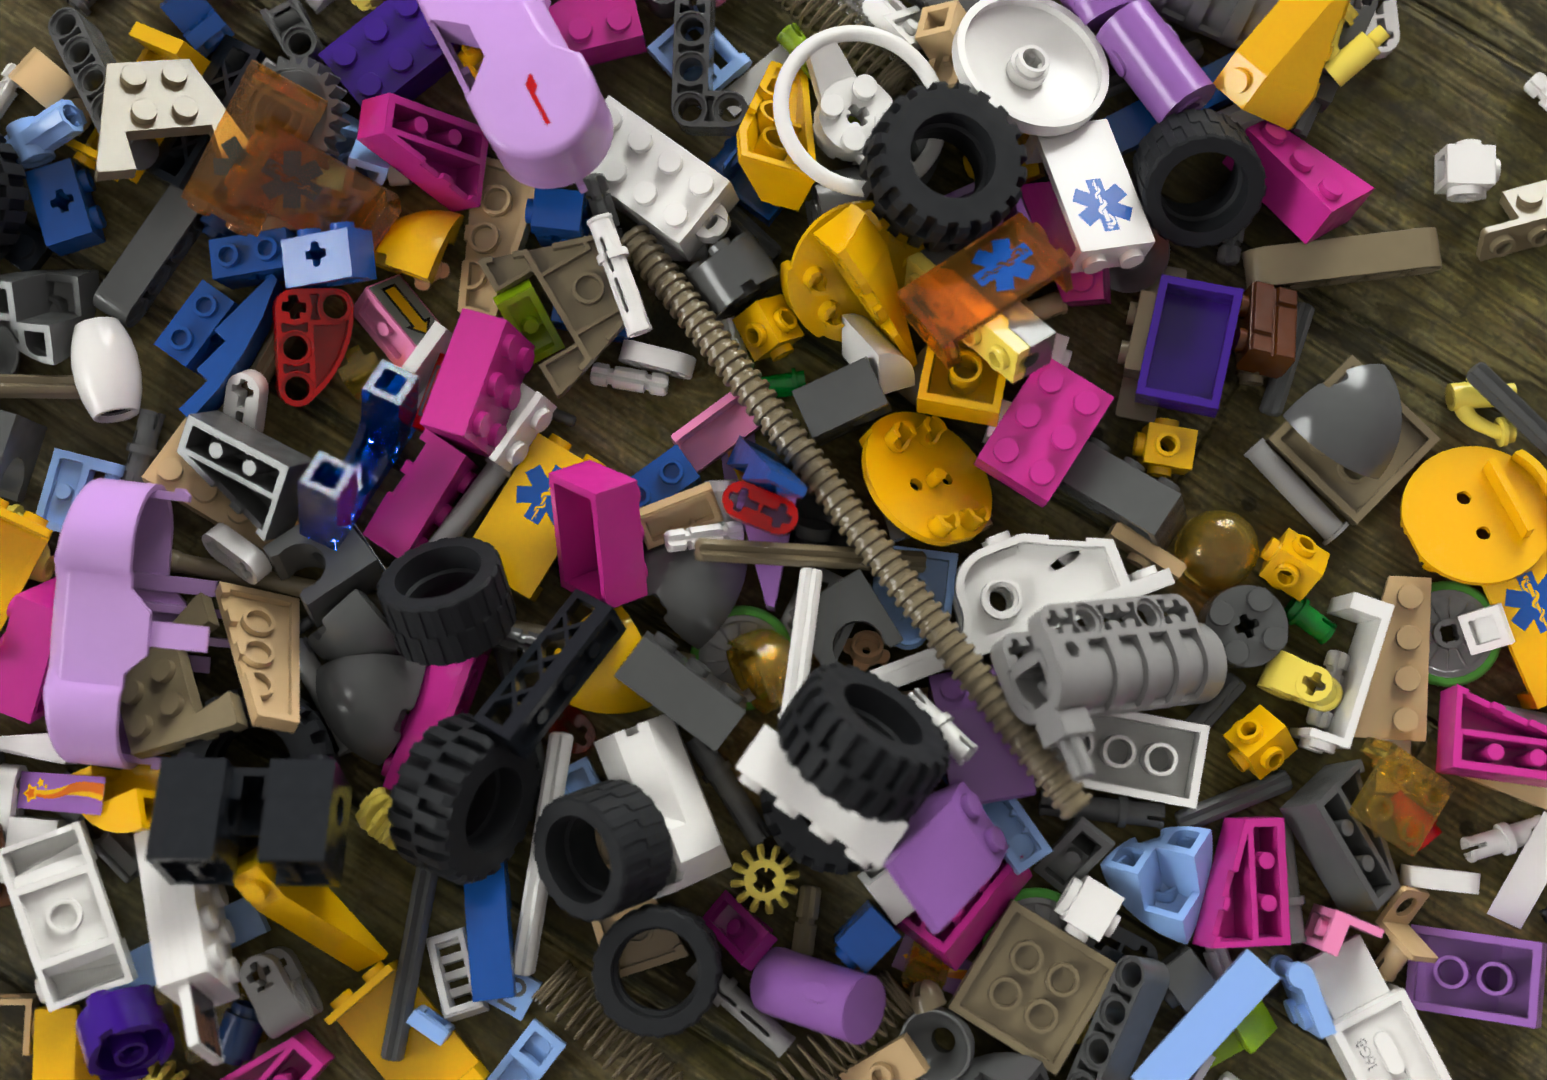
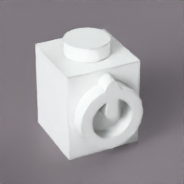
M1466 139L1458 141L1456 144L1445 145L1434 155V194H1447L1448 201L1458 203L1486 199V192L1496 185L1501 174V162L1499 159H1496V145H1481V141L1477 139Z
M1085 875L1081 880L1074 876L1062 892L1054 911L1060 914V919L1067 922L1064 931L1084 943L1087 942L1089 937L1100 942L1103 935L1109 938L1117 928L1121 916L1116 913L1125 898L1090 876Z

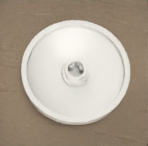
M980 0L968 10L954 35L952 61L959 82L969 85V92L977 95L981 90L991 96L988 102L996 108L1002 105L1009 113L1006 117L1009 124L1016 123L1021 133L1035 136H1058L1075 131L1093 117L1105 99L1109 86V67L1101 44L1090 28L1084 25L1078 16L1052 0Z

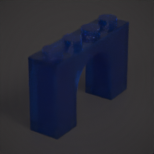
M383 359L378 364L362 388L360 424L344 460L342 461L319 450L298 480L299 534L332 550H338L416 432V429L411 426L418 408V375Z

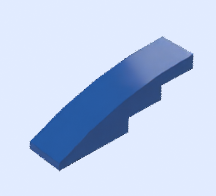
M271 274L214 329L223 344L196 369L205 379L206 383L179 408L186 418L188 414L218 410L224 403L226 385L229 378L234 374L249 369L273 324V301L278 294L284 291L274 275Z
M503 861L501 869L492 875H488L486 879L464 884L466 930L473 1002L510 998L517 995L512 955L514 952L510 913L512 900L508 863Z

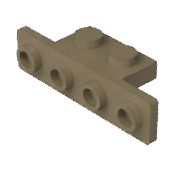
M1547 180L1502 191L1500 205L1511 221L1483 228L1480 232L1476 256L1479 261H1485L1547 244Z
M1167 266L1163 274L1186 278L1187 271L1182 268ZM1160 279L1147 289L1141 290L1139 302H1130L1126 325L1133 326L1130 341L1122 340L1117 364L1125 365L1115 416L1147 424L1155 422L1158 407L1134 401Z

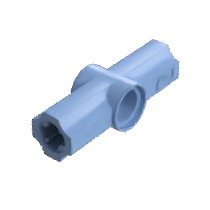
M61 99L36 116L23 117L11 122L6 126L7 135L4 137L7 140L6 144H11L19 157L16 160L17 164H21L24 170L32 169L52 162L56 158L54 151L84 132L83 127L87 124L83 111L78 109L71 100Z

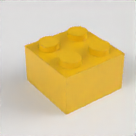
M933 320L917 395V413L997 427L1006 378L1000 372L995 371L974 349L965 345L961 338L948 326Z

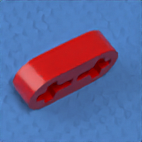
M745 481L733 482L723 492L722 502L724 510L730 517L739 522L778 537L787 536L794 531L798 524L799 515L796 506L792 501ZM742 490H746L749 492L748 500L758 504L759 507L757 511L745 506L740 512L735 511V504L730 500V496L732 494L739 495ZM780 506H784L787 508V516L792 520L789 524L782 523L779 528H775L772 526L773 518L763 514L762 511L764 507L772 511H778Z

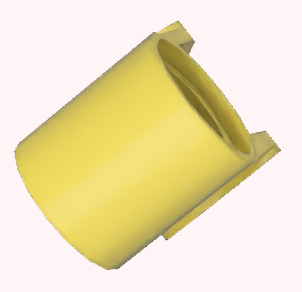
M1283 650L1266 663L1256 685L1261 690L1287 701L1292 700L1321 712L1332 711L1338 707L1343 698L1341 684L1326 669L1304 661ZM1324 685H1326L1324 691L1316 690L1313 693L1315 687L1322 688Z

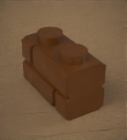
M1256 281L1252 282L1244 292L1238 315V327L1235 329L1231 351L1236 352L1235 366H1237V369L1251 373L1259 372V375L1277 379L1282 377L1295 362L1297 291L1283 287L1274 288V285Z

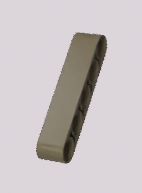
M1435 227L1314 240L1306 245L1303 242L1263 246L1242 253L1247 289L1252 282L1256 281L1274 285V288L1283 287L1297 290L1422 275L1443 268L1437 228Z

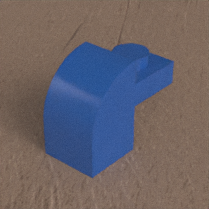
M164 0L159 4L160 8L183 33L186 40L205 58L217 49L225 34L231 37L235 35L207 0Z

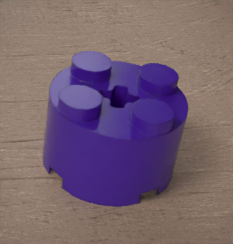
M148 984L125 987L113 991H96L87 998V1006L81 1011L76 1020L75 1031L88 1072L92 1077L93 1074L99 1076L100 1080H139L149 1074L147 1068L158 1060L160 1065L166 1062L174 1049V1037L161 1001L154 988Z

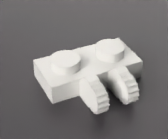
M864 0L862 2L863 6L861 8H863L865 16H868V20L875 25V28L888 31L902 38L917 50L922 49L915 40L922 12L917 5L906 8L900 0Z

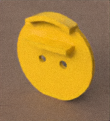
M871 200L844 203L822 214L807 228L800 238L791 261L788 259L780 265L781 288L788 307L802 325L818 338L825 336L826 338L842 342V328L845 326L842 323L843 314L863 315L877 327L813 234L852 203L864 212L868 209L872 210L875 203ZM882 218L880 222L884 229L879 234L888 246L907 318L919 302L911 297L904 288L907 258L917 252L920 253L925 247L923 244L919 248L908 245L906 243L908 237L901 233L894 237L887 231L890 224Z
M895 412L877 420L859 439V443L863 448L861 459L862 471L869 493L883 514L900 530L924 543L943 547L970 541L984 529L991 517L992 491L987 474L974 466L977 456L960 437L946 427L942 419L937 416L930 417L915 412ZM946 479L948 484H945L943 480ZM910 483H914L918 491L913 489Z
M1482 446L1451 448L1432 456L1420 465L1409 479L1403 492L1400 506L1401 528L1403 527L1404 534L1407 535L1417 553L1419 562L1424 563L1422 568L1428 572H1436L1459 583L1477 586L1505 583L1531 569L1547 549V470L1523 449L1514 452L1511 456L1502 451ZM1465 494L1470 500L1469 503L1461 504L1457 500V495ZM1476 530H1486L1489 538L1480 539L1476 534Z

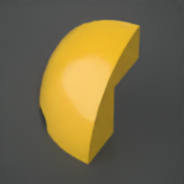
M424 210L405 215L393 221L373 239L376 267L397 275L403 273L433 284L447 244H455L465 216L445 210Z
M622 605L615 607L614 610L626 627V631L574 696L569 705L582 710L603 714L631 713L653 706L614 677L618 668L642 638ZM587 615V616H586L583 620H581L580 622L585 621L589 615ZM557 648L553 655L559 654L562 649Z
M163 754L157 755V756H163V757H171V756H169V755H163ZM138 764L133 769L122 770L90 765L70 774L106 777L101 815L82 814L91 824L102 830L114 833H136L150 830L159 770H153L151 765Z

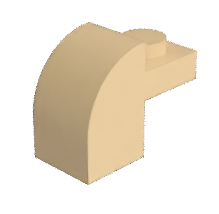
M958 0L923 7L915 35V40L929 58V64L934 69L940 82H947L948 88H953L956 83H960L952 61V42L958 26L966 15V11Z
M33 47L8 75L10 79L46 109L61 99L71 100L84 113L87 124L83 127L84 131L93 122L71 77L37 48Z

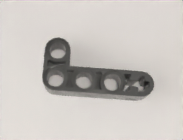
M675 0L672 115L680 129L687 135L736 136L749 107L744 97L737 92L713 91L716 0H697L696 6L699 11H694L691 0ZM692 27L704 29L703 35L697 41H687L685 39V34ZM698 66L703 69L702 75L695 81H686L683 78L684 73L690 67ZM695 105L702 108L701 115L696 120L689 122L682 119L683 112L689 106ZM738 106L742 109L741 115L735 121L728 122L722 119V113L726 108Z

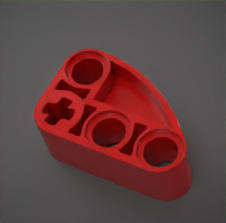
M293 288L281 292L273 301L276 391L281 401L287 405L301 407L310 403L327 386L345 357L354 324V304L351 296L342 289ZM331 295L340 298L344 305V311L337 319L327 316L323 309L324 300ZM288 296H293L295 303L302 304L303 311L296 313L297 319H290V313L282 311V303L289 302ZM291 336L300 338L305 345L303 356L297 360L288 358L283 350L284 342ZM292 377H300L307 386L306 394L299 400H292L285 391L286 383Z

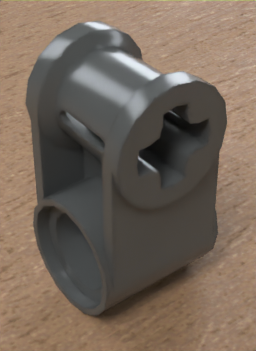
M287 0L271 10L266 8L260 10L268 28L289 60L292 54L297 55L300 48L311 45L307 53L297 56L303 59L305 56H308L324 64L318 54L325 48L313 29V23L300 0Z

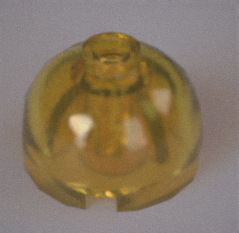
M1222 509L1205 511L1190 519L1179 531L1175 544L1176 558L1187 566L1184 571L1185 575L1197 587L1211 591L1229 589L1245 581L1256 567L1260 553L1258 536L1251 524L1239 514Z
M753 629L727 642L728 645L733 647L726 651V657L730 670L741 691L749 688L756 697L750 703L761 713L769 714L782 707L791 640L788 641L783 635L771 629Z

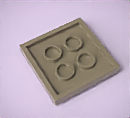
M1351 355L1323 384L1327 387L1338 384L1346 376L1347 369L1363 364ZM1401 401L1402 425L1399 442L1390 464L1379 479L1361 475L1335 462L1304 439L1287 420L1265 442L1354 526L1424 457L1440 438Z
M1011 898L948 1002L947 1007L1022 1055H1027L1043 1062L1046 1070L1057 1075L1099 1005L1117 963Z

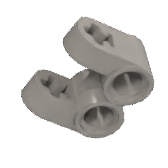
M277 946L266 950L264 953L249 957L243 963L240 969L242 986L254 1007L259 1023L271 1038L275 1039L323 1011V1003L316 987L308 978L297 955L290 948ZM284 958L287 965L283 967L279 959ZM256 970L260 978V980L255 981L252 976V973H254Z

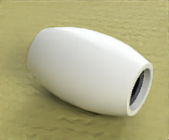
M95 317L77 323L74 326L71 342V368L76 389L92 419L98 423L120 422L137 416L142 399V373L138 354L126 329L120 320L114 317Z

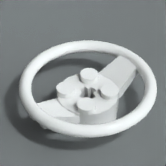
M843 25L825 29L812 35L797 46L788 56L781 67L775 83L773 115L782 145L793 162L806 175L830 190L845 195L864 197L862 187L866 183L865 180L846 178L826 169L811 157L796 136L790 118L789 97L793 81L799 69L805 62L807 63L814 93L818 101L812 125L817 145L828 157L832 159L837 157L843 161L853 162L852 165H860L865 158L862 154L865 142L893 101L891 96L877 84L872 76L862 74L856 77L838 43L865 42L893 52L916 72L927 90L933 82H940L924 56L902 38L871 26ZM849 116L856 117L861 124L858 122L850 123L848 121ZM928 138L926 146L914 162L912 161L914 170L919 178L932 167L938 158L944 140Z

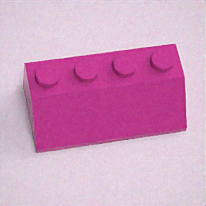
M492 649L484 652L481 656L471 658L459 664L454 663L448 666L430 665L426 667L414 709L410 710L409 715H405L401 723V737L395 753L391 752L384 762L381 775L385 776L386 779L383 787L392 791L393 785H396L400 775L397 773L402 762L406 763L410 756L408 751L415 742H420L423 739L422 734L429 727L438 726V721L460 713H469Z

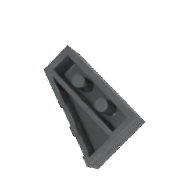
M219 410L188 414L177 449V453L211 487H217L231 501L229 506L237 514L243 513L257 527L258 530L255 533L263 541L275 539L295 526L316 461Z
M1091 437L1089 441L1087 440L1057 488L1097 515L1101 512L1116 522H1122L1166 551L1188 518L1182 494L1179 493L1181 489L1165 477L1160 476L1156 480L1144 473L1146 469L1130 457H1125L1121 460L1112 455L1109 446L1099 439Z
M646 631L618 668L614 677L716 752L746 713L747 698L728 682H723L712 675L711 670L694 657L689 659L676 650L678 646L663 633L658 631L653 635Z
M1362 759L1325 765L1280 808L1281 813L1338 910L1344 913L1377 911L1400 888L1385 835L1378 836L1371 811L1377 810L1374 798H1367L1360 777V773L1365 772Z

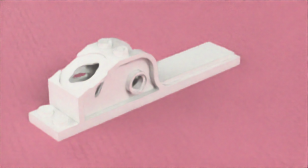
M1008 530L985 539L986 541L981 543L983 548L972 553L957 568L952 609L956 622L959 625L957 631L960 634L965 633L968 638L965 641L968 645L971 643L975 645L974 652L976 655L982 654L983 656L989 654L993 645L1010 633L1028 632L1029 618L1048 604L1144 596L1175 584L1170 568L1157 572L1155 564L1127 575L1114 539L1086 537V542L1049 539V535L1026 533L1011 537ZM1057 560L1065 567L1054 570L1051 564ZM991 592L999 593L1004 597L1006 601L1004 611H998L992 607L989 599ZM1075 615L1076 621L1082 619L1081 617ZM1060 623L1057 626L1053 627H1055V629L1060 627ZM933 648L910 655L869 672L878 675V678L884 682L888 681L896 687H901L945 670L943 667L945 661L943 659L938 660L935 657L937 651Z

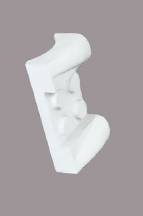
M85 820L77 821L0 849V883H5L37 976L34 983L38 998L41 1003H46L49 1012L89 997L96 991L109 990L131 983L138 978L126 939L121 937L95 861L98 858Z

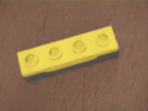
M948 245L942 252H932L927 247L921 250L920 253L917 252L907 258L904 288L909 295L922 303L934 314L938 321L948 326L961 338L965 345L974 349L995 371L1000 372L1012 384L1022 379L1023 376L1026 377L1050 363L1056 332L1007 290L997 291L995 280L982 287L973 277L974 274L982 269L976 264L971 263L972 260L960 250L952 251ZM988 274L980 278L978 281L988 276Z

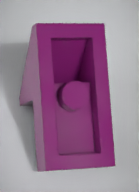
M726 889L702 917L709 929L715 933L717 940L749 971L754 969L778 940L772 934L773 930L755 913L750 912L749 908L743 903H738L736 897Z

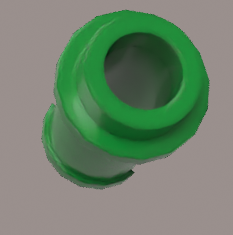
M791 368L792 372L761 377V380L767 379L770 383L769 390L774 389L777 392L776 398L793 396L791 391L806 385L804 370L796 371L795 368Z
M1307 597L1303 598L1301 602L1292 598L1284 608L1288 625L1295 624L1317 640L1320 645L1326 643L1336 631L1337 624L1309 605L1310 600Z

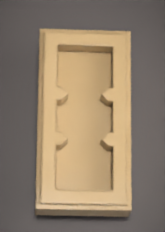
M709 481L640 508L641 525L644 529V542L648 550L665 544L664 533L667 530L680 528L685 530V528L717 524L724 521Z
M1122 522L1112 525L1104 536V539H1114L1115 545L1129 554L1126 559L1139 569L1154 564L1157 572L1170 568L1175 581L1181 577L1187 568L1184 562L1161 547L1156 546Z
M908 1032L859 1059L858 1064L853 1063L847 1066V1073L840 1072L839 1076L842 1080H915L926 1074L930 1066Z

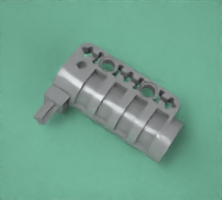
M1178 594L1048 604L1029 618L1028 632L1010 633L993 645L990 652L992 664L1009 707L1021 721L1037 726L1036 730L1044 749L1060 747L1073 782L1081 781L1096 774L1082 740L1095 731L1091 718L1206 703L1219 694L1224 686L1227 675V657L1220 638L1210 627L1197 621L1190 604ZM1137 610L1144 613L1148 625L1140 619ZM1075 615L1081 617L1086 626H1079ZM1105 617L1109 620L1106 623L1103 622ZM1120 618H1122V622H1121V623H1119V622L1116 621V620H1119ZM1060 623L1061 628L1055 629V627H1053L1057 626ZM1022 652L1023 656L1018 659L1016 654Z

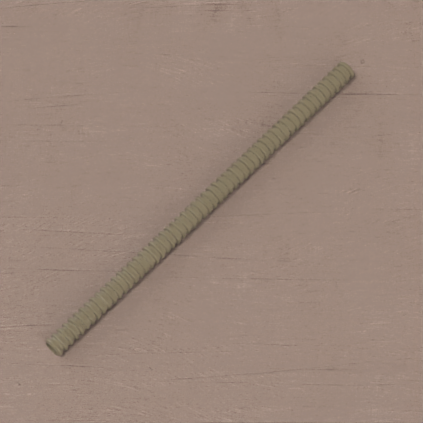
M640 225L627 231L620 241L622 246L628 248L630 254L627 257L628 261L633 262V267L636 271H641L640 276L644 281H648V287L651 290H656L655 296L659 300H663L662 305L666 309H671L670 315L673 319H678L677 324L681 329L686 328V336L694 338L692 343L696 348H701L700 354L704 358L709 357L707 363L710 367H716L715 373L718 377H724L722 382L726 387H732L730 390L731 394L734 397L739 396L738 403L741 406H747L745 412L749 416H754L753 422L756 426H762L761 432L764 436H770L769 443L772 446H778L776 452L780 456L785 455L784 462L787 466L792 465V472L796 476L800 475V480L804 485L809 486L807 492L811 496L816 495L815 502L818 506L823 505L825 507L823 510L825 515L833 517L831 523L834 526L839 525L841 527L839 533L842 536H848L846 542L849 546L855 545L856 550L854 552L858 557H864L862 562L866 567H872L870 573L873 577L879 576L880 580L878 583L881 587L886 586L888 588L886 593L890 598L893 596L896 598L894 604L897 608L903 607L904 612L902 614L904 617H910L913 620L911 626L914 629L917 627L920 629L919 636L921 639L927 638L929 641L927 643L928 648H934L937 651L935 657L938 660L943 659L945 661L943 665L945 670H952V679L954 681L959 679L962 683L959 688L962 691L967 690L970 695L967 698L970 702L976 701L978 704L976 709L979 713L983 711L986 714L984 720L987 723H993L995 726L992 729L994 733L1000 732L1003 736L1001 742L1003 744L1008 743L1011 746L1009 750L1011 755H1018L1020 758L1017 761L1020 766L1025 764L1028 768L1026 774L1029 777L1033 775L1036 779L1034 782L1035 786H1042L1045 790L1042 795L1045 798L1050 797L1053 801L1051 804L1053 809L1058 807L1062 812L1059 815L1060 818L1068 820L1091 802L1092 795L1090 793L1085 794L1082 791L1084 787L1082 782L1078 784L1073 782L1070 772L1068 773L1064 768L1067 766L1064 760L1060 762L1056 756L1059 754L1057 750L1044 749L1037 730L1032 725L1021 721L1013 713L1005 698L1002 687L998 683L997 675L993 676L990 673L992 667L989 664L984 665L982 663L984 659L982 654L976 655L974 652L975 645L973 643L968 645L965 641L968 638L965 633L960 634L957 631L959 628L957 622H950L951 615L949 612L943 613L941 610L943 607L942 603L933 600L935 594L932 591L927 592L925 590L927 584L924 581H918L919 574L916 570L911 572L909 569L911 566L910 562L901 559L903 553L900 550L895 551L893 549L895 543L892 539L886 540L887 533L885 530H879L877 528L879 525L878 521L869 518L871 512L868 509L863 510L861 508L863 502L860 499H854L855 492L853 489L847 490L846 486L848 483L846 480L839 479V471L830 468L832 465L831 461L822 458L824 452L821 449H815L816 442L814 439H808L809 433L806 429L799 428L801 425L799 420L791 418L793 413L790 409H784L785 402L782 399H776L778 394L774 389L769 390L770 383L767 379L761 380L762 373L760 370H754L755 364L752 360H746V352L738 350L740 345L736 340H731V333L728 330L723 331L724 324L721 321H715L717 318L716 314L713 311H708L709 305L706 301H701L702 296L699 292H693L694 286L692 283L686 282L687 277L684 273L679 272L680 268L676 263H671V256L668 253H664L665 249L661 244H657L656 237L653 234H649V228L646 225Z

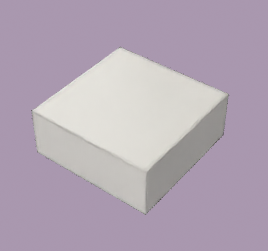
M1501 602L1457 616L1471 655L1511 645L1515 642Z

